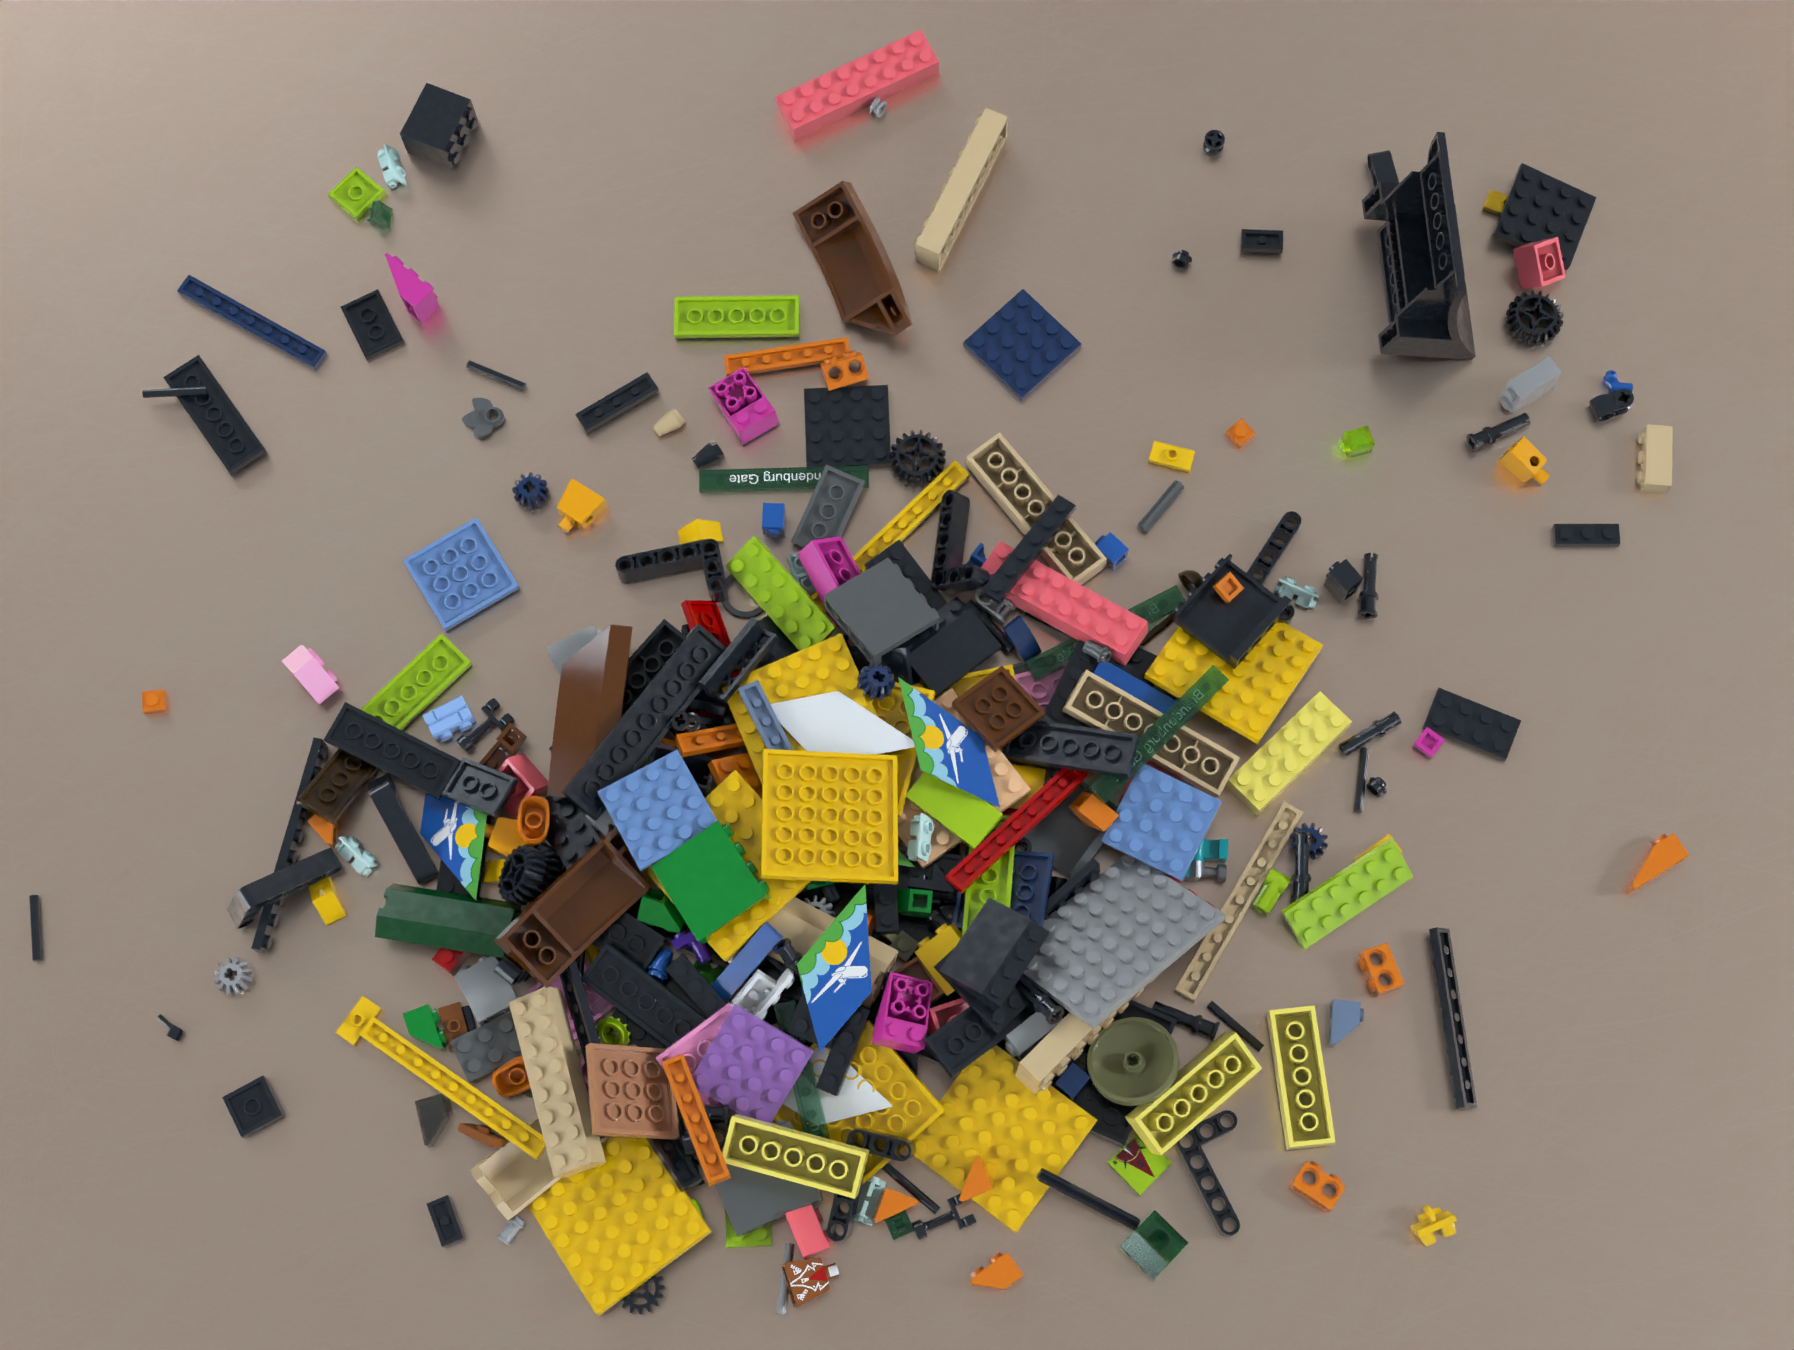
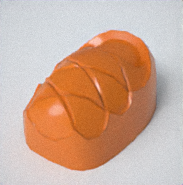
M527 796L522 799L518 810V833L525 844L531 846L540 845L545 841L549 830V803L544 797Z
M522 1055L506 1062L493 1073L492 1084L499 1095L510 1097L531 1088Z

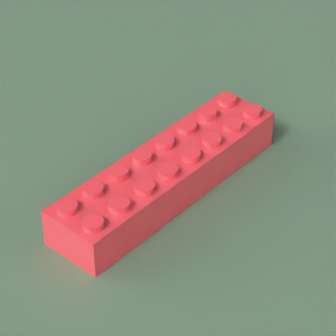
M918 30L776 96L777 110L794 141L871 106L876 97H879L880 101L938 75L939 60L923 32Z
M999 541L981 567L989 572V580L1014 550V548ZM1036 560L1005 597L1016 607L1078 641L1081 640L1086 643V641L1091 640L1103 648L1108 647L1112 652L1110 659L1123 666L1127 664L1148 633V621Z

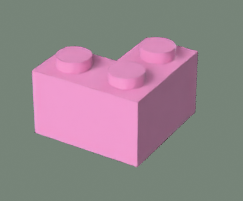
M300 645L282 660L318 704H321L339 689L335 683L337 680L336 676L330 669L325 671L322 668L325 663L311 647L307 650L303 645Z

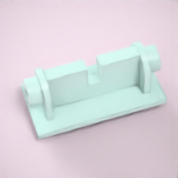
M384 143V149L378 151L377 157L382 170L389 168L383 172L386 185L389 188H395L397 183L400 182L406 186V174L401 167L398 151Z
M1287 576L1284 579H1279L1283 583L1281 586L1277 584L1274 590L1277 596L1282 598L1287 596L1292 600L1294 594L1298 595L1296 604L1307 609H1314L1317 601L1313 599L1320 596L1316 593V588L1305 585L1304 588L1296 585L1297 580Z
M923 813L920 816L914 815L913 819H911L909 836L916 837V840H909L907 856H909L908 860L917 861L919 858L928 863L934 824L933 819Z
M347 835L338 838L340 841L335 846L337 852L347 862H350L354 857L355 860L351 866L361 876L367 877L372 872L371 867L380 865L375 860L374 854L365 850L356 837Z
M872 1176L862 1185L855 1221L872 1226L873 1222L871 1219L881 1191L885 1188V1181Z

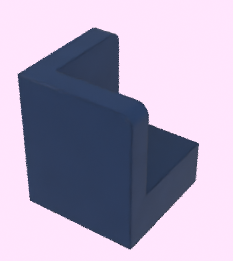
M1072 1063L1056 1082V1085L1067 1093L1069 1099L1073 1101L1091 1077L1075 1063Z

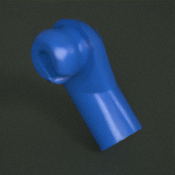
M1613 370L1606 372L1603 380L1612 392L1620 389H1628L1632 392V383L1619 382L1617 373Z

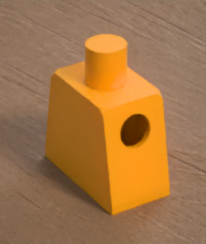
M1524 436L1510 446L1497 461L1523 482L1533 477L1542 485L1550 477L1542 469L1547 459Z
M572 478L557 506L559 515L563 517L557 526L566 533L570 531L574 524L581 529H585L606 509L607 503L605 498Z
M498 817L495 826L486 824L484 837L490 839L487 849L507 860L508 854H511L513 849H517L518 846H526L519 836L517 820Z

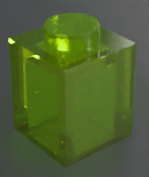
M1368 425L1344 432L1339 441L1341 451L1346 453L1348 459L1370 453L1375 446Z

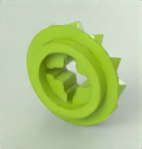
M613 1016L603 1018L597 1026V1032L602 1044L627 1046L630 1042L629 1035L631 1032L626 1030L627 1024H622L620 1018L614 1019ZM613 1029L614 1032L618 1033V1035L615 1036V1034L611 1033L610 1031Z

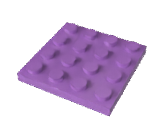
M735 1004L692 1075V1078L698 1090L723 1105L729 1104V1108L740 1115L771 1123L814 1050Z

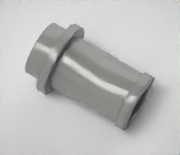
M515 1215L497 1237L509 1245L518 1231L524 1229L525 1221Z

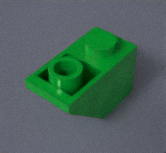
M649 887V891L642 896L637 920L644 922L646 925L664 928L668 932L680 933L686 922L676 906L663 891Z
M919 889L897 890L898 915L929 918L932 910L933 891Z
M427 1004L403 1013L409 1035L441 1051L446 1050L444 1043L447 1042L444 1030L439 1029L437 1022L440 1021V1017L436 1008L433 1009Z

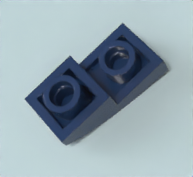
M1018 615L1002 628L1008 642L1014 646L1021 662L1032 660L1042 652L1035 637L1021 616Z

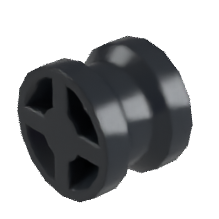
M1211 130L1206 133L1203 149L1208 155L1216 156L1222 152L1225 143L1224 134L1218 130Z

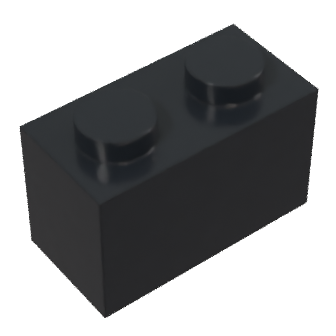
M1347 559L1341 563L1339 561L1335 562L1328 569L1329 573H1327L1324 583L1326 589L1339 604L1355 594L1363 580L1362 576Z

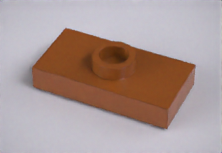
M460 1002L438 1008L450 1052L454 1051L450 1041L468 1033Z
M460 1123L457 1130L489 1147H505L507 1142L506 1138L491 1132L492 1128L482 1124Z

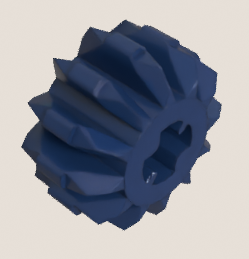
M529 472L526 478L525 475L521 474L522 480H515L516 487L512 488V492L515 494V501H520L522 507L528 504L529 509H532L535 503L540 507V500L546 501L547 497L545 494L549 493V489L546 487V480H541L542 478L539 474L534 477L532 472Z
M872 662L868 667H863L861 674L858 675V689L864 690L863 696L868 694L870 700L876 697L880 701L884 697L887 698L895 687V682L893 681L895 674H889V668H882V663L876 666Z
M1303 823L1301 829L1296 827L1294 832L1310 833L1309 838L1312 844L1309 845V855L1312 860H1315L1317 855L1322 856L1324 854L1323 849L1328 847V844L1324 842L1328 836L1325 834L1320 835L1323 828L1320 827L1318 830H1315V823H1311L1310 828H1308L1306 823ZM1293 834L1290 836V840L1294 841L1290 845L1291 849L1296 847V835Z

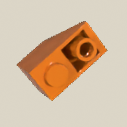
M1082 791L1068 806L1084 825L1103 832L1108 827H1111L1114 820L1119 816L1096 796Z
M999 1252L989 1260L992 1264L984 1269L981 1266L971 1274L973 1278L970 1280L972 1286L1006 1290L1022 1278L1024 1274L1007 1252L1004 1255Z

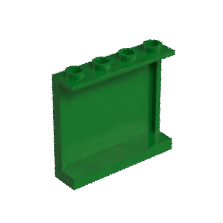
M716 821L651 866L693 935L702 944L709 941L712 934L765 898H771L768 894V891H770L768 885L763 879L759 880L755 874L758 872L757 868L751 860L747 861L743 854L746 851L739 842L735 843L731 837L734 835L732 829L727 823L723 824L720 821Z

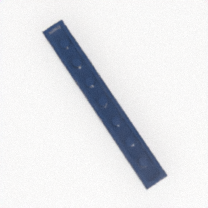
M191 275L187 276L177 290L185 298L314 370L317 369L327 354L324 349Z

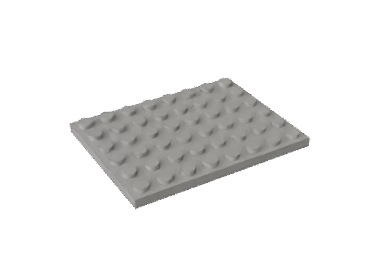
M1125 854L1101 873L1097 880L1086 885L1083 892L1071 897L1067 901L1068 904L1059 908L1058 911L1055 910L1049 915L1051 916L1050 919L1044 920L1043 928L1049 931L1050 934L1022 975L1043 993L1050 995L1055 1002L1094 1029L1225 920L1224 913L1161 871Z

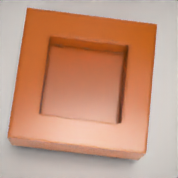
M1242 418L1225 432L1227 437L1239 449L1255 437L1256 434Z
M1231 572L1226 573L1212 586L1225 603L1230 602L1244 589Z
M164 689L142 691L143 713L167 712L166 691Z

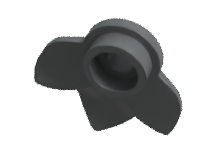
M473 398L472 403L475 410L462 418V421L468 427L474 428L475 437H484L490 434L493 428L503 423L504 414L501 409L493 407L490 400ZM492 416H497L496 420H490Z

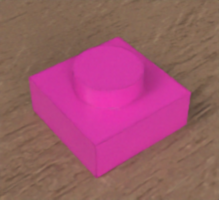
M1426 727L1413 746L1429 758H1432L1445 739Z

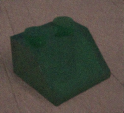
M1154 1210L1120 1247L1148 1275L1155 1279L1188 1242Z

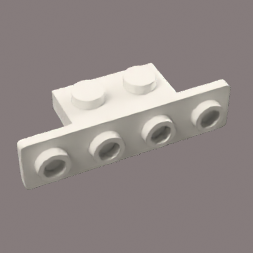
M758 969L731 1001L732 1007L737 1004L763 1020L770 1005H775L781 996L780 993L792 985L794 971L786 969L776 981Z

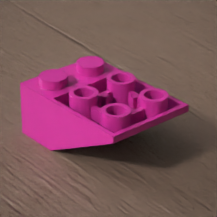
M386 253L388 265L407 312L421 324H424L439 308L436 300L438 297L433 292L434 288L426 280L422 282L413 269L405 268L403 266L404 263L397 256L392 257Z
M744 367L708 387L743 445L779 424L775 409Z
M890 972L876 1016L872 1044L912 1054L925 1048L924 1040L927 1033L933 982Z

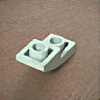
M799 552L786 556L791 572L797 582L808 594L816 592L797 555Z

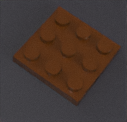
M1003 666L952 702V706L995 753L1042 719L1046 713Z

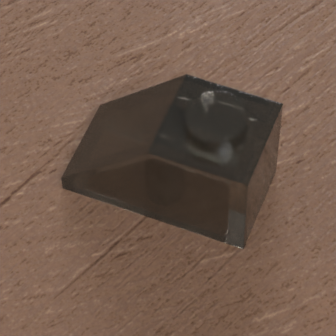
M442 1094L415 1101L424 1145L428 1148L435 1145L450 1120L449 1112H452L451 1102L449 1098L446 1099Z

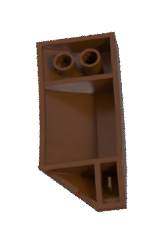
M841 181L792 213L824 274L841 315V320L897 335L913 325L902 288L888 254L852 183Z
M609 625L562 664L547 795L566 797L561 791L623 716L633 627Z
M615 826L548 886L494 941L513 961L545 988H548L596 938L649 891V882H647L649 867L642 871L639 870Z

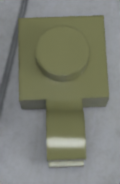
M903 930L899 935H881L892 943L890 947L898 950L897 956L905 962L909 960L919 947L917 945L919 942Z

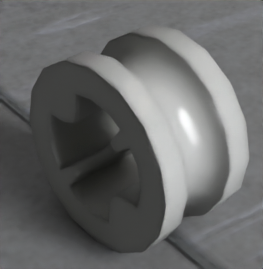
M876 97L871 104L869 113L872 115L876 114V117L880 118L886 109L887 101H880V98Z

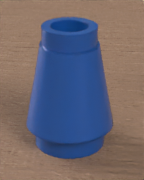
M661 948L647 968L648 974L660 983H663L668 978L669 973L666 968L671 964L674 952L667 948Z

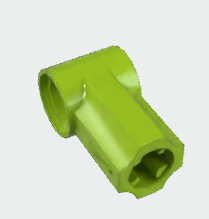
M1271 868L1252 907L1262 914L1269 915L1279 896H1282L1291 878Z

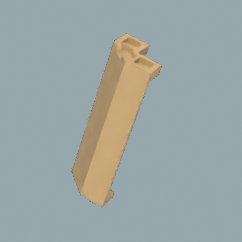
M794 897L768 923L783 936L782 939L789 938L796 952H800L803 957L836 918ZM868 935L872 992L861 1005L870 1009L880 995L884 974L890 972L895 965L898 950ZM773 950L768 955L784 963L779 954H775Z
M537 1116L527 1125L543 1135ZM599 1135L601 1145L612 1136ZM507 1140L505 1147H498L470 1170L475 1180L485 1190L494 1205L508 1221L562 1178L553 1177L547 1149L537 1161L509 1140Z

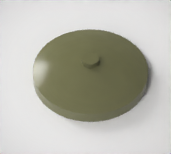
M1130 1017L1117 1020L1106 1029L1103 1028L1098 1033L1099 1036L1090 1045L1087 1067L1091 1081L1100 1094L1117 1104L1138 1106L1155 1101L1170 1089L1179 1071V1053L1173 1037L1163 1026L1146 1018Z

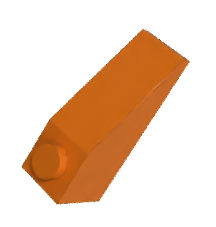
M1674 833L1668 837L1666 834H1663L1654 840L1655 845L1650 848L1627 889L1629 894L1689 856V853Z

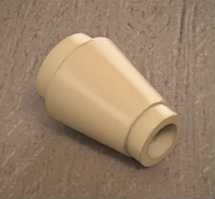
M676 408L672 411L670 409L653 428L659 436H662L682 427L685 420Z

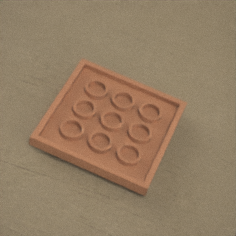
M589 1043L585 1046L592 1135L673 1140L679 1137L676 1099L665 1070L656 1060V1056L666 1049Z

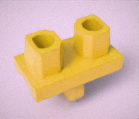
M1429 1204L1423 1205L1424 1213L1418 1215L1420 1222L1410 1226L1412 1232L1419 1237L1421 1242L1425 1246H1429L1436 1242L1433 1232L1440 1229L1444 1237L1456 1234L1454 1222L1457 1219L1449 1210L1441 1212L1439 1206L1431 1209Z

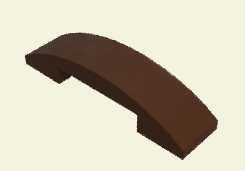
M510 722L496 738L498 741L479 764L498 771L508 757L517 754L527 736Z

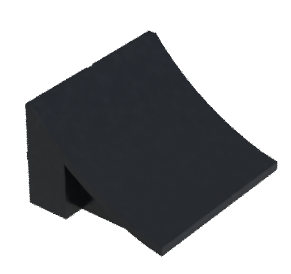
M1437 132L1429 148L1427 165L1420 172L1411 171L1400 183L1380 181L1362 200L1364 219L1386 221L1377 230L1389 325L1378 334L1380 353L1472 360L1476 355L1445 132Z

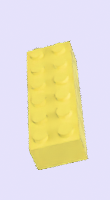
M1321 691L1318 692L1228 779L1225 786L1257 817L1349 728L1352 721Z
M1315 1005L1269 1010L1267 1022L1286 1150L1333 1145L1336 1141Z
M1225 1031L1178 1071L1173 1085L1165 1094L1155 1101L1138 1105L1125 1118L1152 1154L1163 1155L1258 1073L1262 1067L1236 1032Z
M739 1114L731 1117L722 1152L726 1164L854 1199L858 1196L869 1150Z

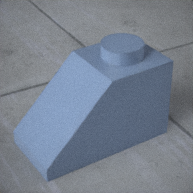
M1337 999L1331 1001L1327 1048H1333L1359 1025V1022H1363L1364 1009L1360 1008L1361 1002Z

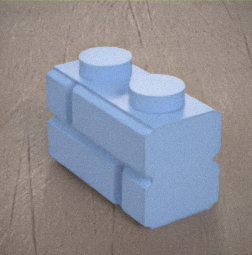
M462 695L422 715L436 742L440 740L441 742L447 741L453 737V733L459 730L461 732L467 731L476 722Z

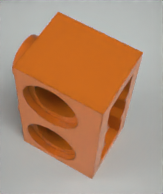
M856 350L848 351L840 358H836V356L825 358L824 362L820 363L826 388L829 391L869 379L863 355L861 352H856ZM853 361L859 362V367L856 371L849 370V364ZM831 368H839V373L837 376H829V370Z
M1388 943L1360 953V959H1358L1359 967L1362 972H1366L1368 980H1366L1367 986L1371 993L1374 992L1376 997L1400 989L1405 985ZM1370 956H1378L1380 965L1372 964ZM1385 976L1389 980V986H1382L1379 983V977Z
M1305 1161L1289 1187L1327 1212H1330L1346 1186L1341 1184L1343 1181L1336 1175L1330 1174L1329 1176L1322 1171L1323 1168L1313 1161L1310 1163ZM1305 1172H1309L1314 1176L1313 1184L1304 1182L1303 1174ZM1324 1185H1329L1334 1189L1333 1197L1324 1195Z

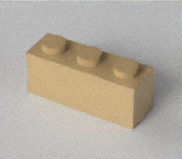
M1647 424L1643 431H1640L1638 438L1639 444H1642L1638 455V463L1641 464V471L1638 473V484H1641V491L1667 493L1672 487L1673 426Z

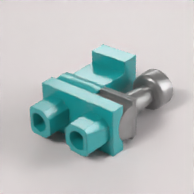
M1203 839L1183 881L1194 882L1201 877H1216L1217 882H1225L1227 874L1226 865L1218 864L1216 868L1204 866V863H1225L1228 859L1229 839Z

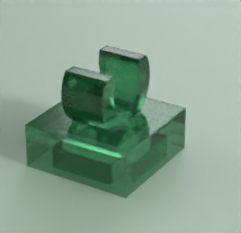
M379 200L373 201L372 208L369 209L371 215L367 221L383 229L390 228L393 209Z
M906 1210L884 1219L893 1240L915 1231Z

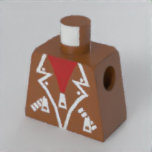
M821 1258L781 1264L793 1307L800 1306L830 1290L828 1280L839 1276L836 1263L823 1266Z

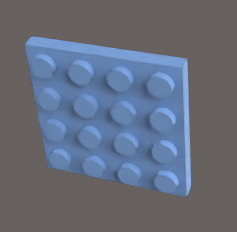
M477 517L403 559L404 564L445 632L520 589Z
M678 749L597 791L640 871L657 863L717 821Z
M1141 762L1116 811L1119 816L1107 828L1101 842L1182 882L1222 801Z

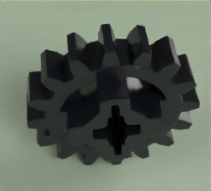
M656 1273L644 1282L643 1289L645 1292L643 1294L640 1292L636 1294V1288L620 1301H624L622 1308L626 1309L630 1306V1313L633 1314L638 1309L639 1314L643 1315L644 1309H647L650 1313L652 1312L651 1306L653 1304L659 1307L660 1304L657 1299H664L665 1297L660 1293V1290L666 1289V1286L660 1285V1282L664 1279L663 1276L656 1277ZM653 1281L655 1283L654 1295L651 1293V1284L653 1283ZM638 1299H645L647 1303L641 1305L633 1304Z

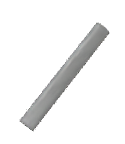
M785 1243L783 1263L792 1261L794 1244ZM783 1271L781 1272L777 1314L786 1315L789 1291Z

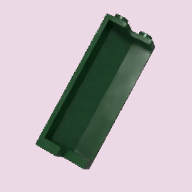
M393 883L385 890V906L378 910L375 937L504 958L507 954L496 944L494 939L523 911H521V906L502 900L477 896L475 900L471 895Z

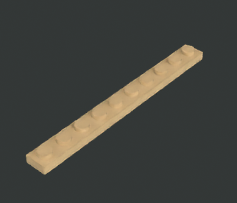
M1284 801L1221 909L1225 920L1206 935L1174 991L1193 1002L1195 1001L1304 812Z

